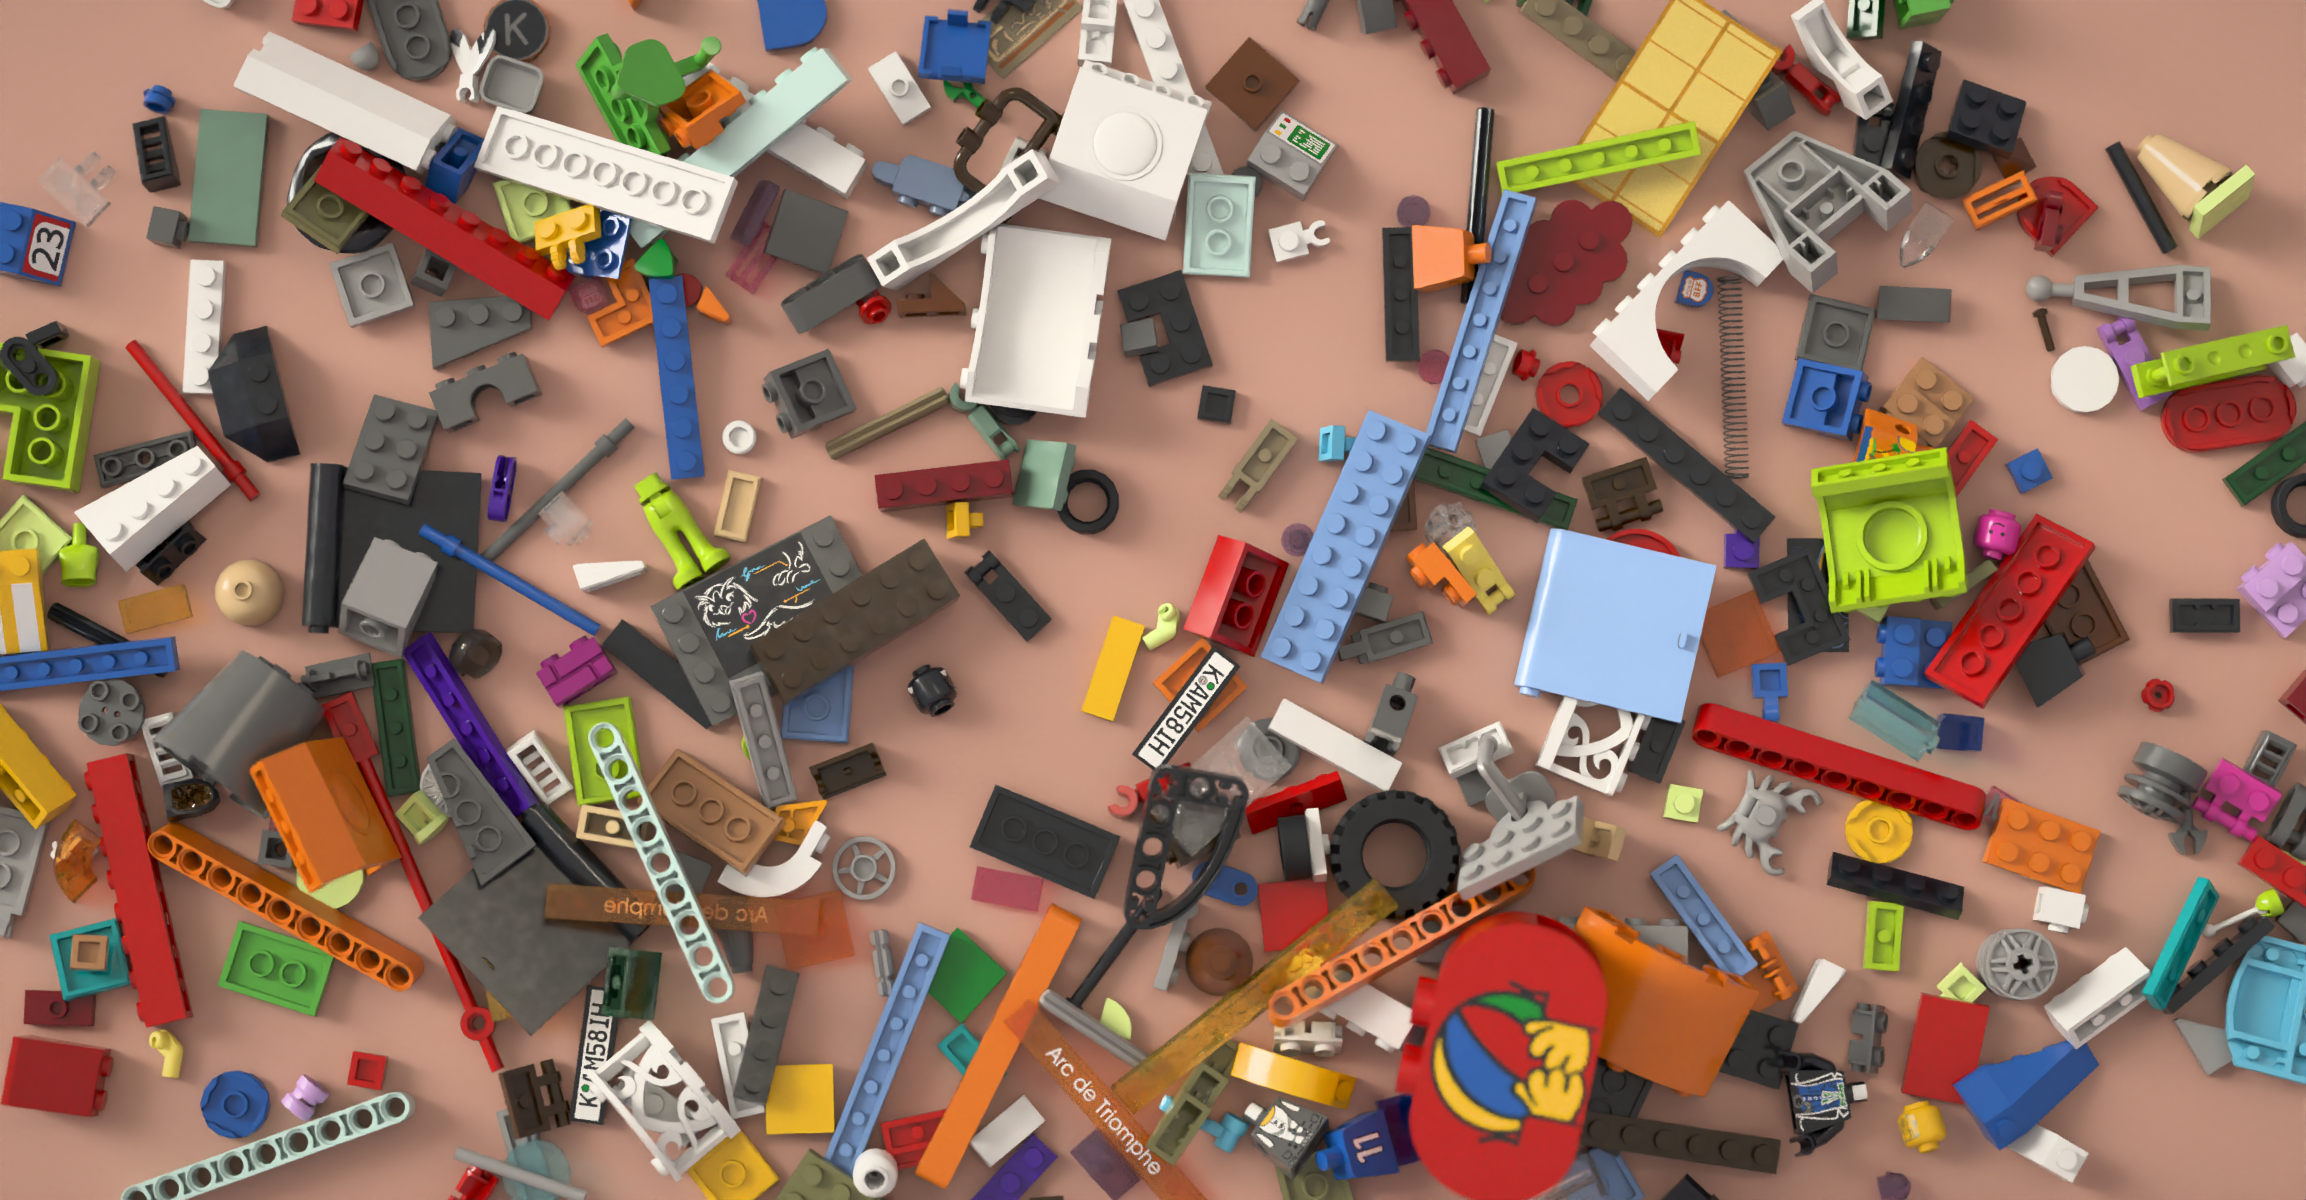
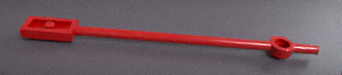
M349 692L322 705L325 709V718L334 738H344L356 764H358L369 791L402 856L399 860L422 913H424L433 905V901L370 759L380 754L354 692ZM432 933L465 1009L460 1020L461 1031L467 1038L479 1041L492 1073L505 1068L491 1037L496 1028L494 1014L488 1008L477 1005L459 961ZM477 1017H482L485 1021V1026L481 1030L474 1027V1020Z

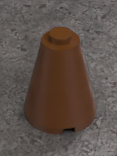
M1214 928L1202 932L1191 942L1186 953L1185 965L1190 980L1198 989L1210 995L1224 996L1236 992L1248 981L1253 968V956L1248 943L1238 933L1225 928Z

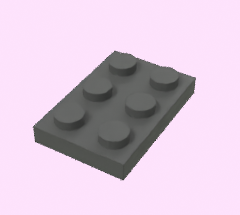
M374 394L343 481L344 489L410 505L439 420L437 411Z

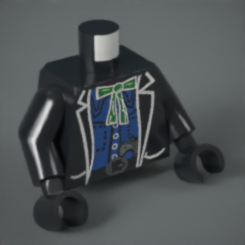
M1780 1051L1778 1055L1786 1057V1065L1783 1068L1778 1067V1071L1784 1072L1794 1134L1801 1135L1791 1137L1789 1141L1790 1143L1799 1142L1800 1151L1794 1154L1795 1157L1810 1155L1814 1149L1827 1144L1844 1128L1845 1121L1851 1119L1849 1104L1867 1101L1866 1086L1864 1081L1846 1084L1844 1071L1836 1070V1066L1832 1061L1814 1053Z

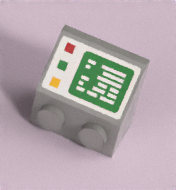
M1281 110L1249 156L1247 167L1255 169L1260 176L1303 202L1337 149L1338 144Z

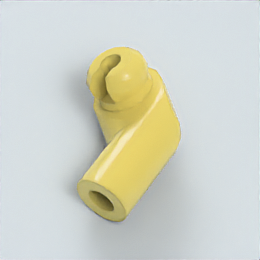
M167 1030L154 1031L150 1035L149 1043L152 1048H157L165 1057L162 1076L179 1078L184 1052L183 1046L171 1032Z

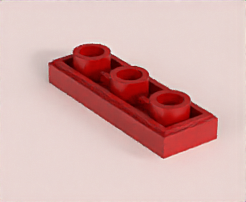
M1338 771L1329 774H1321L1315 779L1297 786H1289L1283 791L1270 796L1256 798L1247 804L1245 816L1251 833L1254 835L1277 826V818L1305 816L1306 809L1318 808V810L1346 801L1347 797Z

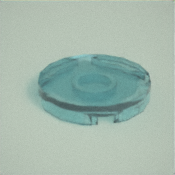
M536 1139L523 1142L511 1150L504 1161L568 1185L570 1183L571 1169L568 1159L562 1149L550 1141ZM502 1176L504 1189L512 1200H558L561 1198V1196Z

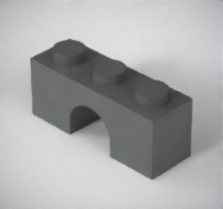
M511 352L497 359L498 364L486 368L485 365H480L466 372L467 377L455 381L454 378H449L435 385L436 390L429 392V395L444 430L452 433L480 421L475 404L479 394L486 389H499L503 394L506 404L511 408L542 395L527 357L523 354L517 355L516 352Z

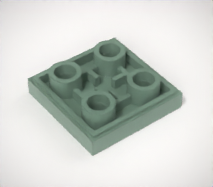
M1027 439L1012 505L1024 508L1062 511L1063 504L1068 497L1067 486L1070 472L1075 465L1076 445L1065 442Z

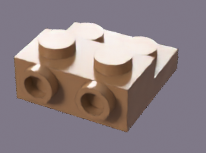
M1922 357L1879 410L1886 415L1915 424L1918 427L1917 444L1935 447L1936 449L1975 399Z

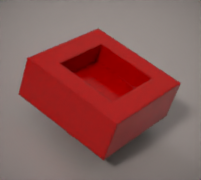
M353 1051L347 1085L383 1090L389 1056Z

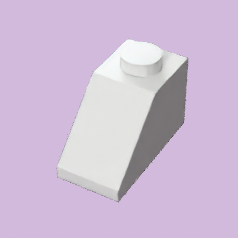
M2037 1124L2026 1134L2006 1146L2058 1178L2071 1183L2089 1154L2061 1136Z

